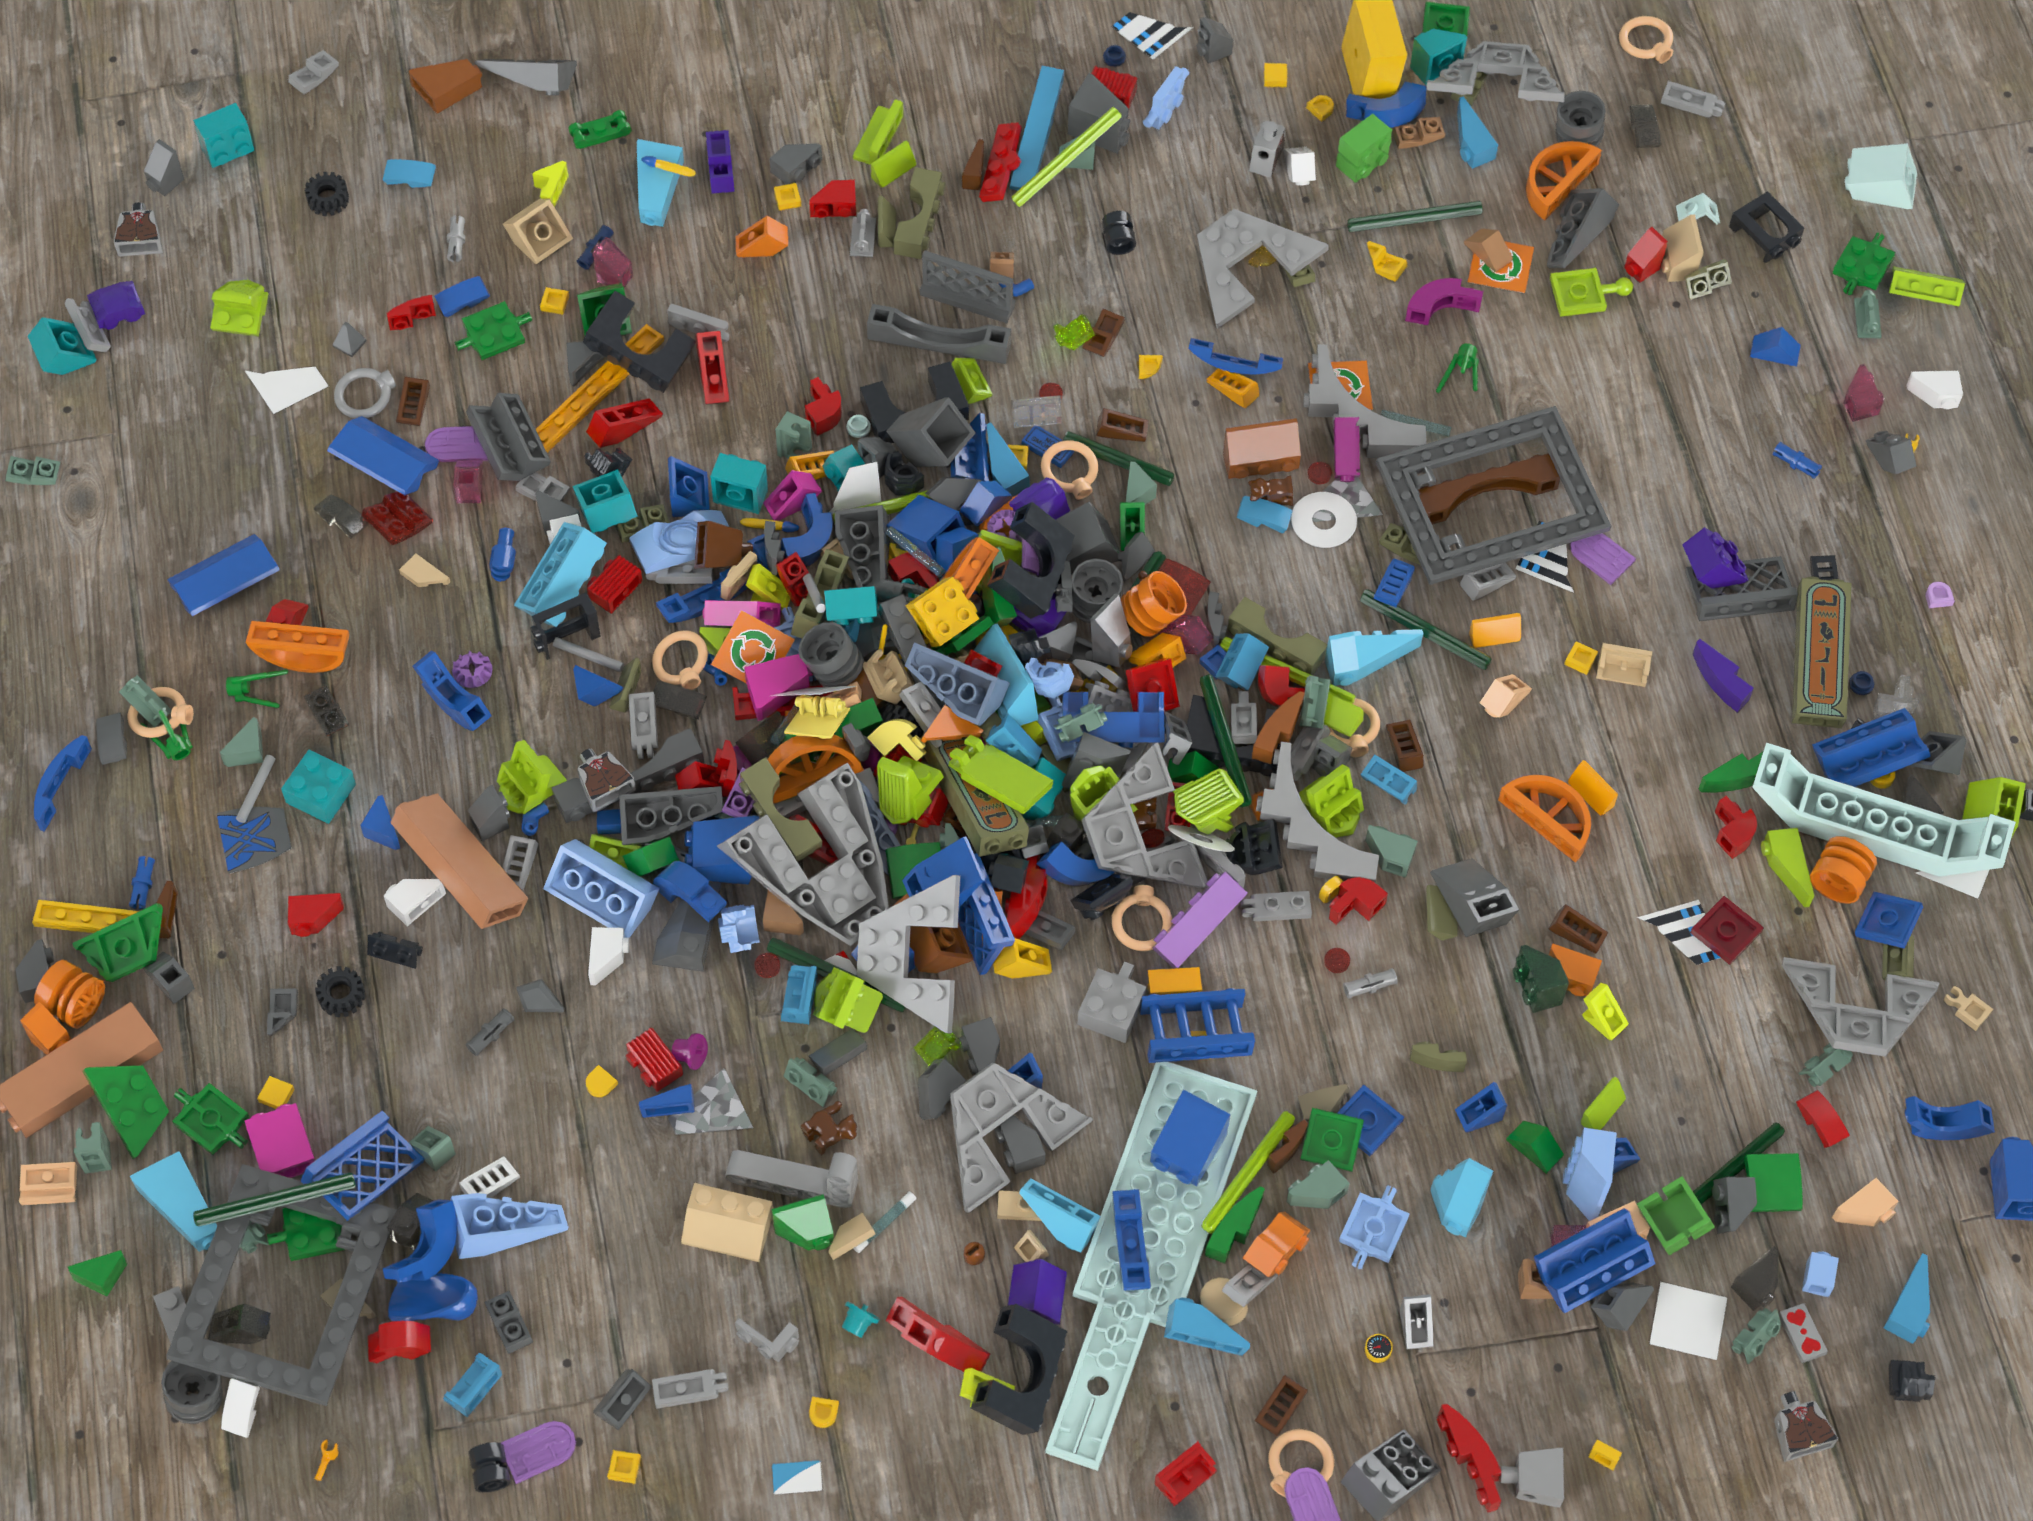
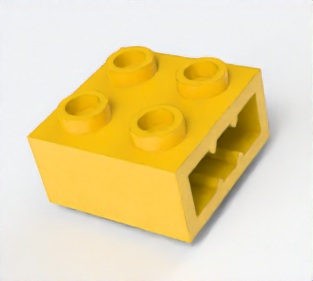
M954 577L944 578L905 605L931 647L943 645L979 619L976 614L977 609L970 600H967L963 593L964 588L957 579H954Z

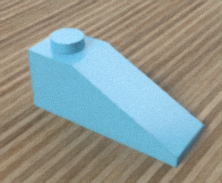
M1030 1178L1021 1188L1020 1195L1058 1241L1064 1243L1067 1248L1081 1253L1090 1242L1101 1216Z

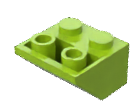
M2003 777L1970 782L1962 820L1989 817L1990 814L2015 822L2013 836L2019 823L2026 783Z

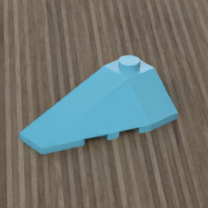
M1422 629L1395 630L1390 635H1383L1381 631H1373L1372 635H1362L1361 631H1352L1329 636L1325 664L1332 685L1347 686L1357 682L1420 647L1423 638Z
M1470 1158L1457 1164L1452 1171L1450 1169L1446 1170L1443 1176L1437 1175L1433 1180L1430 1190L1441 1224L1450 1233L1462 1235L1465 1238L1481 1211L1493 1174V1170Z

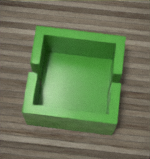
M1371 114L1340 138L1336 167L1355 183L1361 178H1366L1378 165L1382 166L1388 160L1392 129L1374 114Z
M1683 1176L1662 1188L1668 1198L1666 1201L1663 1202L1658 1192H1655L1637 1203L1640 1211L1669 1256L1688 1245L1690 1242L1687 1238L1692 1236L1696 1240L1715 1228Z

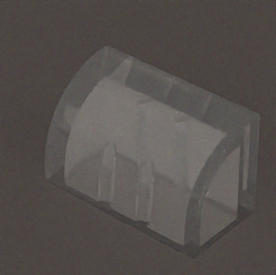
M1060 395L1012 400L1011 413L1014 428L1061 424Z

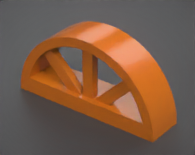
M1575 141L1556 143L1542 150L1531 164L1526 185L1527 199L1536 214L1543 220H1546L1568 197L1570 191L1575 190L1599 164L1602 150L1593 145ZM1571 160L1579 161V162L1572 168ZM1563 161L1566 176L1563 178L1546 166L1554 162ZM1538 173H1541L1557 183V185L1537 187L1535 177Z
M980 537L974 538L956 557L942 580L948 577L957 579L964 588L963 593L965 597L969 600L999 552V549Z
M251 621L246 644L256 655L279 667L308 673L326 672L342 664L349 640V631Z
M835 734L832 738L824 739L812 736H795L777 747L767 759L777 775L780 772L787 774L779 777L780 786L774 794L773 804L797 796L799 792L846 763L849 764L854 774L864 771L860 760L855 757L846 740ZM823 751L816 764L812 765L808 753ZM833 752L841 754L829 759ZM801 756L804 769L787 764Z
M1528 775L1517 778L1501 788L1498 801L1575 863L1579 860L1590 834L1591 817L1584 799L1573 787L1550 776ZM1530 793V799L1523 794ZM1538 793L1551 795L1560 801L1546 813L1540 808ZM1568 806L1576 815L1579 823L1559 824L1554 818ZM1572 833H1581V839L1579 840Z

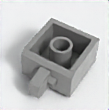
M1124 962L1119 974H1112L1102 969H1097L1078 1011L1077 1025L1123 1043L1127 1042L1140 1012L1141 998L1146 996V986L1138 984L1131 979L1134 965Z

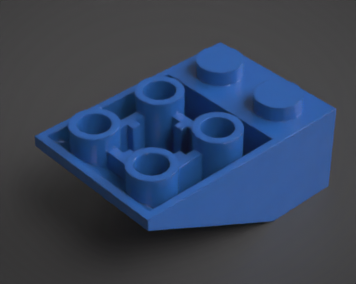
M962 837L917 864L902 881L910 898L953 875H959L960 907L985 879L967 837Z

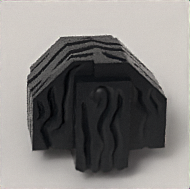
M616 448L612 454L608 451L603 452L601 449H596L593 455L589 452H586L584 455L585 463L597 477L618 470L623 477L633 460L621 448Z
M899 451L887 455L885 485L889 487L890 491L896 496H906L917 493L924 488V474L919 473L918 469L910 462L907 464L903 463L902 454Z
M1035 628L1008 635L1011 647L1024 668L1031 658H1036L1040 664L1044 663L1046 659H1052L1047 637H1037Z
M1890 1361L1888 1365L1889 1395L1893 1396L1894 1400L1920 1402L1922 1399H1931L1934 1393L1935 1375L1925 1373V1362Z

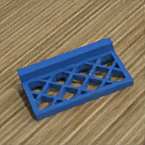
M974 854L985 881L959 907L958 923L979 975L987 974L1002 949L1013 945L1015 938L982 860L978 854Z
M383 1111L379 1112L306 1167L301 1182L306 1184L344 1174L342 1173V1166L344 1164L356 1165V1175H354L356 1191L344 1190L323 1196L347 1221L424 1161V1158L388 1123L390 1117ZM386 1133L394 1141V1146L380 1145V1137ZM361 1151H375V1160L361 1159ZM380 1151L394 1153V1162L379 1161ZM398 1153L408 1154L414 1161L410 1164L398 1163ZM361 1166L375 1167V1177L361 1175ZM379 1168L393 1169V1177H379ZM361 1182L375 1183V1191L372 1193L360 1192ZM341 1197L356 1198V1205L349 1210L341 1202Z

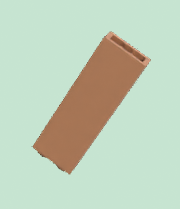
M438 793L427 797L423 796L411 802H403L397 806L391 821L393 827L481 929L521 915L528 897Z
M130 1002L1 1083L0 1111L2 1113L7 1111L11 1116L8 1122L16 1133L21 1131L25 1138L95 1095L82 1072L83 1069L87 1067L140 1066L163 1051L162 1046L133 1003Z

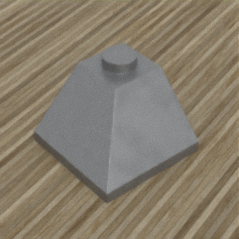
M1114 594L1090 619L1093 660L1120 667L1126 659L1130 658L1133 647L1130 642V632L1120 596Z

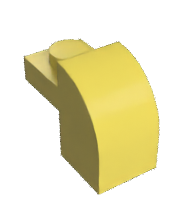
M905 719L887 721L867 737L884 756L888 755L899 744L916 761L927 753L924 750L926 745L917 735L913 737L910 734L917 726Z

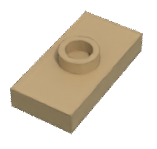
M749 551L737 566L731 567L727 577L721 583V598L726 601L730 600L748 580L752 566L757 564V555Z
M999 1191L997 1219L1041 1221L1020 1195L1019 1191Z

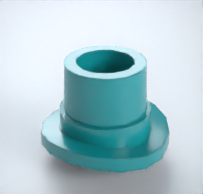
M850 1302L845 1303V1307L849 1308L842 1328L862 1338L872 1322L877 1324L880 1321L879 1317L866 1311L869 1306L863 1304L860 1309Z

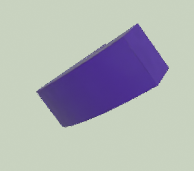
M729 131L706 132L711 194L735 192Z
M1699 638L1693 651L1697 667L1713 691L1738 713L1750 700L1754 688L1737 676L1739 666Z

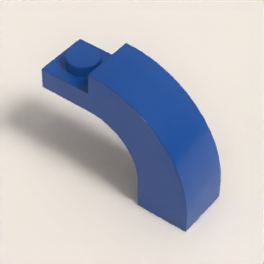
M1405 81L1397 94L1384 99H1373L1349 94L1346 99V117L1363 121L1371 114H1374L1389 128L1404 125L1415 119L1425 107L1426 86Z
M815 493L806 494L801 505L808 532L802 536L781 539V551H785V558L797 552L805 567L810 566L819 559L822 549L829 540L833 525L831 512L823 513L822 504L818 502Z
M430 651L412 666L423 681L421 685L431 698L462 727L474 731L492 716L479 696L467 692L456 682L436 652Z
M1063 842L1051 846L1049 852H1046L1036 863L1041 869H1046V874L1054 880L1071 886L1089 885L1114 873V871L1098 869L1095 858L1093 860L1079 858Z
M673 861L653 880V885L659 888L658 892L670 903L677 897L682 898L707 922L727 906V901L709 885V880L684 862Z
M1916 1096L1905 1099V1117L1908 1123L1911 1124L1912 1134L1931 1140H1963L1995 1132L1992 1110L1979 1100L1954 1107H1936L1927 1104Z
M437 1199L416 1208L421 1227L419 1244L409 1257L382 1268L385 1279L397 1280L398 1283L409 1280L426 1281L443 1268L452 1254L457 1238V1216L453 1200Z

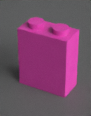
M296 1103L291 1105L284 1104L274 1111L257 1113L250 1119L245 1120L261 1170L292 1178L304 1174L306 1167L315 1161Z

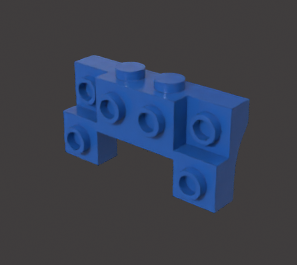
M1088 692L1063 693L1062 716L1071 713L1073 717L1081 713L1080 708L1088 704ZM1138 692L1137 712H1104L1108 721L1104 722L1103 726L1090 732L1087 731L1084 724L1080 726L1083 733L1086 732L1110 743H1118V746L1123 748H1133V743H1164V692ZM1082 736L1070 742H1079Z

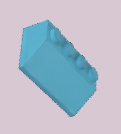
M564 522L514 606L533 616L577 597L583 582L590 577L591 569L595 562L602 557L607 543L584 527ZM566 612L554 616L544 623L557 627L565 619Z
M998 623L994 624L973 651L1002 665L997 677L1010 682L1002 704L997 709L999 717L1003 719V717L1009 714L1020 726L1039 720L1033 681Z

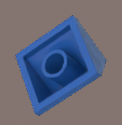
M670 456L668 458L672 517H685L693 511L710 510L707 472Z

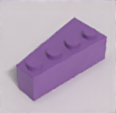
M1226 872L1220 875L1215 873L1207 881L1206 885L1208 887L1202 893L1197 892L1188 902L1190 907L1185 912L1182 910L1178 912L1171 920L1173 925L1168 931L1163 929L1153 939L1156 944L1152 949L1173 969L1178 968L1246 896L1247 892Z

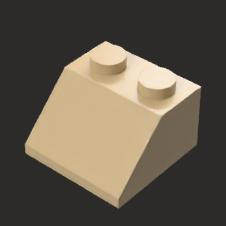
M538 199L503 223L514 244L535 264L573 239L550 199Z
M1695 214L1689 215L1663 230L1662 236L1668 243L1661 267L1662 272L1666 273L1668 282L1685 281V276L1699 269L1703 248Z

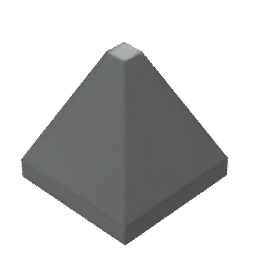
M345 322L333 343V347L353 357L366 342V338L349 323Z

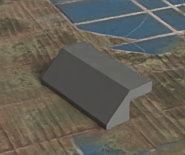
M497 393L491 406L469 405L466 414L498 480L520 481L550 465L551 460L519 394Z

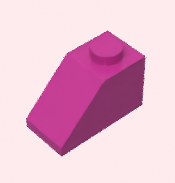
M792 470L763 504L773 520L779 521L801 511V505L806 494L815 493L817 497L822 490L811 473Z

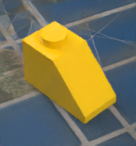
M1016 938L1012 946L1002 949L993 963L994 973L1012 979L1052 973L1049 949Z

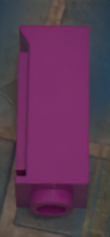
M1335 417L1334 478H1340V482H1354L1355 478L1360 476V472H1356L1360 470L1359 426H1356L1359 417Z

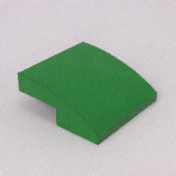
M940 842L903 845L885 850L892 899H900L907 894L902 880L917 864L941 851Z
M1799 1153L1747 1154L1744 1158L1747 1177H1755L1757 1205L1751 1212L1802 1211L1803 1192Z

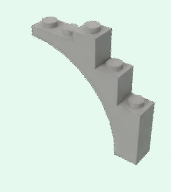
M1318 344L1317 353L1312 354V368H1316V373H1313L1312 384H1309L1308 393H1304L1303 407H1308V417H1333V428L1335 417H1359L1356 426H1359V438H1362V448H1366V458H1380L1426 444V426L1406 424L1388 419L1356 401L1344 389L1336 377L1329 360L1327 345Z
M1281 742L1280 749H1275L1273 764H1277L1278 767L1277 774H1271L1269 788L1274 790L1264 789L1263 796H1258L1256 811L1261 812L1260 820L1268 821L1274 819L1275 822L1290 824L1285 825L1283 840H1288L1287 848L1317 852V854L1312 853L1310 869H1314L1313 877L1331 879L1334 876H1339L1343 881L1361 877L1375 882L1379 855L1360 851L1342 843L1325 831L1310 815L1301 801L1294 783L1291 767V743Z

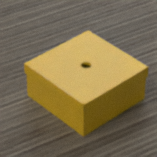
M1353 0L1341 46L1353 94L1373 99L1389 98L1397 94L1407 58L1393 1Z

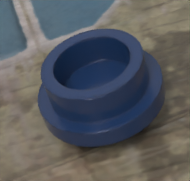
M1111 45L1105 50L1103 59L1107 65L1118 67L1125 62L1126 54L1122 47Z
M1859 671L1851 676L1849 687L1855 694L1868 695L1874 688L1873 677L1868 672Z

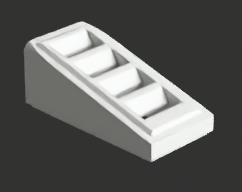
M503 1156L468 1176L459 1184L464 1194L477 1193L473 1188L477 1185L482 1190L479 1193L487 1194L486 1198H492L519 1179L520 1175ZM503 1167L509 1176L504 1177L498 1169ZM494 1173L500 1181L495 1182L490 1175ZM486 1179L491 1186L486 1188L482 1181Z

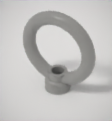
M371 368L355 369L346 373L338 381L334 390V401L337 408L350 418L356 419L361 416L370 418L379 414L387 406L391 396V389L397 387L388 369L382 373ZM363 377L377 381L381 389V396L372 407L358 410L346 404L344 391L350 382Z

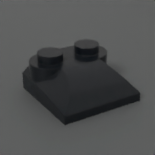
M1112 874L1098 881L1070 901L1074 908L1080 911L1084 919L1090 918V920H1095L1101 917L1105 910L1118 905L1131 889L1133 880L1128 876Z

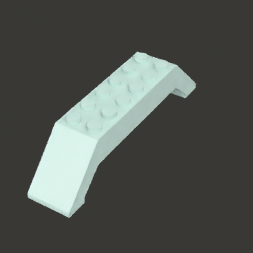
M1766 743L1752 788L1790 828H1798L1799 832L1827 841L1836 836L1848 837L1864 844L1877 857L1939 877L2003 868L2015 826L2014 821L1992 814L1989 817L1956 820L1809 773L1790 754L1791 750Z

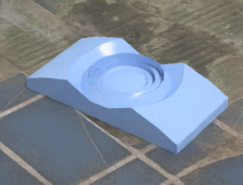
M717 510L693 511L681 520L671 523L654 522L629 537L630 544L645 574L695 560L697 522L713 521L729 527L722 512Z

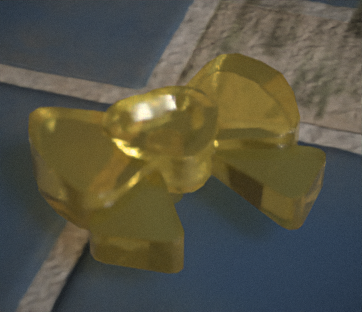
M1262 245L1255 250L1256 256L1250 259L1248 263L1253 267H1258L1259 265L1270 266L1276 259Z

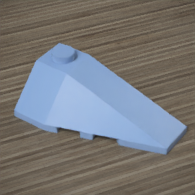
M481 1193L451 1196L457 1216L455 1247L459 1259L486 1256L568 1230L562 1205L529 1201L527 1203L514 1202L509 1197H502V1200L486 1198L487 1194Z

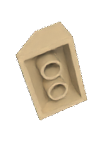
M694 1183L686 1210L681 1244L759 1262L772 1221L771 1209H773V1203L769 1200Z

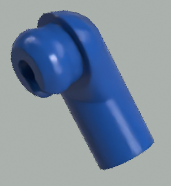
M1028 278L1018 284L1013 283V296L1018 297L1033 290L1034 284L1032 280ZM998 283L1001 288L1006 287V285Z

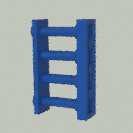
M1229 988L1220 991L1142 996L1139 1010L1140 1015H1151L1155 1040H1150L1147 1053L1149 1063L1251 1056L1255 1044L1254 1033H1244L1242 1031L1238 1008L1243 1007L1245 989ZM1212 1010H1228L1232 1034H1217ZM1202 1011L1207 1036H1191L1187 1012ZM1162 1013H1176L1181 1038H1165Z

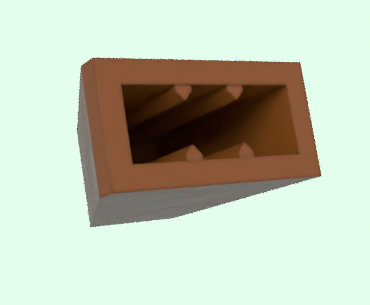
M467 59L409 70L411 86L437 114L482 88V73L476 65L473 66Z

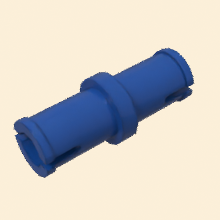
M1782 442L1778 443L1774 449L1776 451L1773 452V456L1790 464V468L1798 469L1813 479L1818 476L1819 470L1822 469V465L1805 457L1803 452H1796Z
M146 856L138 858L136 876L132 878L131 882L133 890L129 907L136 909L139 899L138 910L146 908L148 891L152 888L153 884L151 876L155 860L148 857L145 867Z

